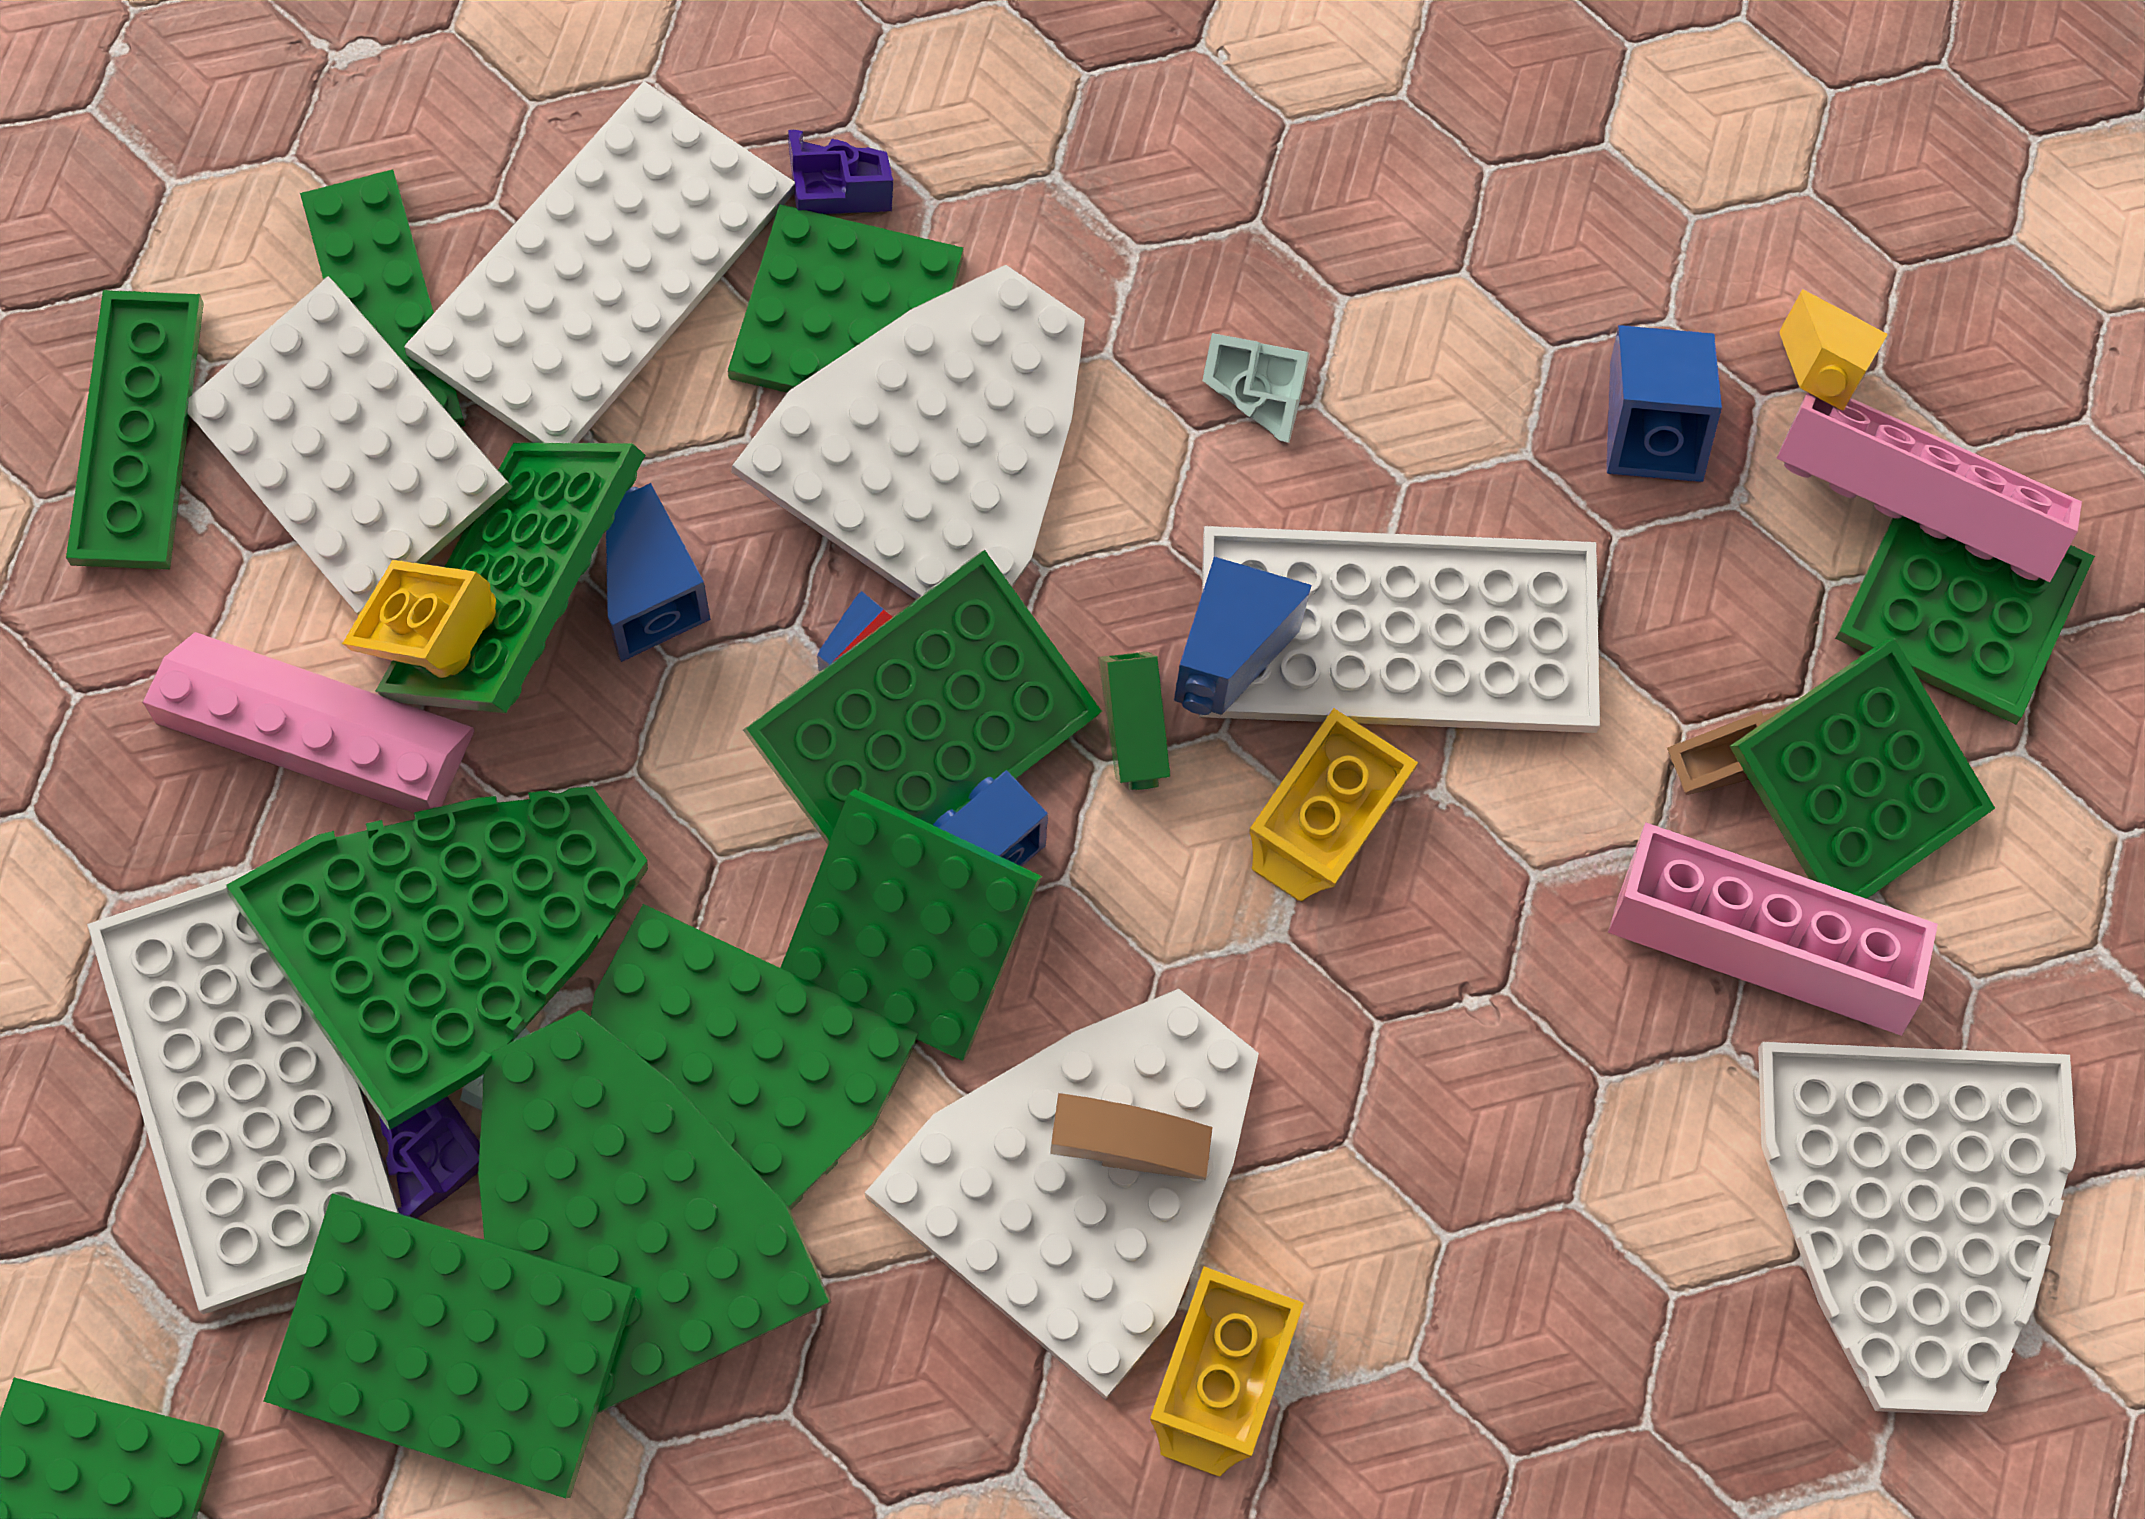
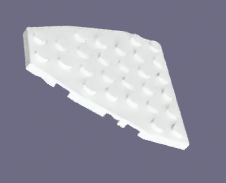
M1001 266L911 309L791 389L732 465L731 472L915 599H918L983 550H986L1013 587L1032 558L1071 424L1085 318L1009 266Z
M1174 990L1069 1034L933 1114L865 1191V1197L1102 1398L1107 1400L1175 1317L1234 1164L1259 1053L1182 990ZM1058 1093L1127 1104L1213 1127L1206 1180L1102 1166V1161L1050 1154Z
M1762 1042L1758 1047L1761 1148L1817 1301L1874 1410L1881 1412L1983 1415L1988 1411L1996 1393V1384L2001 1373L2006 1371L2013 1355L2011 1351L2020 1331L2027 1324L2034 1309L2051 1248L2048 1244L2054 1222L2060 1216L2064 1200H2061L2066 1179L2068 1173L2072 1171L2076 1159L2070 1055Z

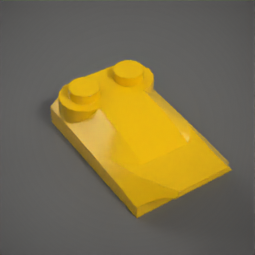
M392 560L342 644L351 651L425 667L439 678L455 675L465 668L476 641L482 631L493 621L496 614V598L490 590V583L477 572Z
M1333 708L1250 827L1249 833L1253 848L1251 869L1298 901H1303L1321 890L1334 887L1393 801L1402 793L1404 785L1417 768L1418 762Z
M1203 1266L1150 1417L1158 1437L1160 1455L1219 1477L1236 1463L1252 1456L1304 1302Z

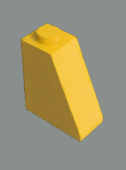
M1804 289L1800 292L1779 331L1799 387L1844 411L1888 335Z

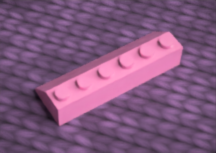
M1807 392L1776 458L1785 462L1784 466L1796 475L1807 478L1814 475L1829 482V487L1840 495L1849 498H1855L1857 495L1874 502V507L1881 513L1892 518L1905 516L1920 523L1919 526L1924 532L1933 537L1946 539L1949 536L1964 543L1965 548L1977 557L1987 560L1993 557L2011 564L2010 567L2016 574L2029 580L2042 578L2051 582L2078 532L2082 501L1852 398L1844 411Z
M196 632L163 658L143 701L156 724L413 813L442 806L474 733L473 727L395 702L386 697Z
M1645 822L1619 893L1608 933L1902 1036L1923 999L1938 924Z

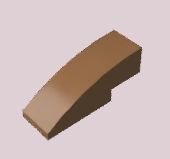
M1786 707L1764 716L1762 711L1668 747V753L1685 794L1699 793L1749 780L1729 746Z
M1058 1093L1050 1154L1102 1161V1166L1206 1180L1213 1127L1127 1104Z

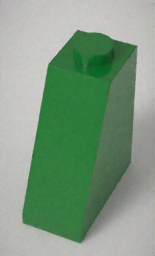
M1147 651L1098 657L1115 778L1120 783L1128 782L1129 790L1159 787L1158 779L1170 777L1158 657Z

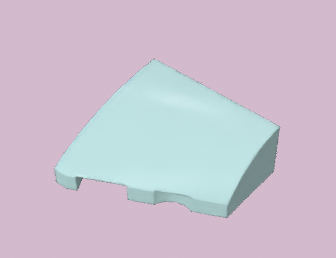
M1212 333L1202 381L1227 398L1247 416L1258 422L1278 440L1289 443L1301 399L1310 353Z

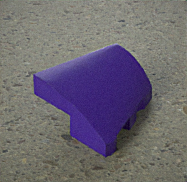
M788 130L792 180L795 182L794 196L798 211L807 210L819 214L892 211L893 177L887 152L869 147L857 148L847 142L831 139L829 145L824 147L804 142L803 131Z
M448 1096L390 1130L379 1116L382 1135L386 1137L389 1145L386 1157L389 1175L397 1177L401 1207L398 1208L400 1214L417 1219L449 1197L479 1172L480 1142Z

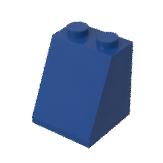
M1618 325L1610 361L1607 474L1703 482L1722 410L1714 333Z
M651 483L641 488L631 487L626 491L614 513V521L606 531L608 620L616 652L621 662L711 620L704 581Z
M1214 556L1179 665L1174 701L1182 703L1186 710L1195 714L1209 715L1213 712L1222 715L1300 632L1312 585Z

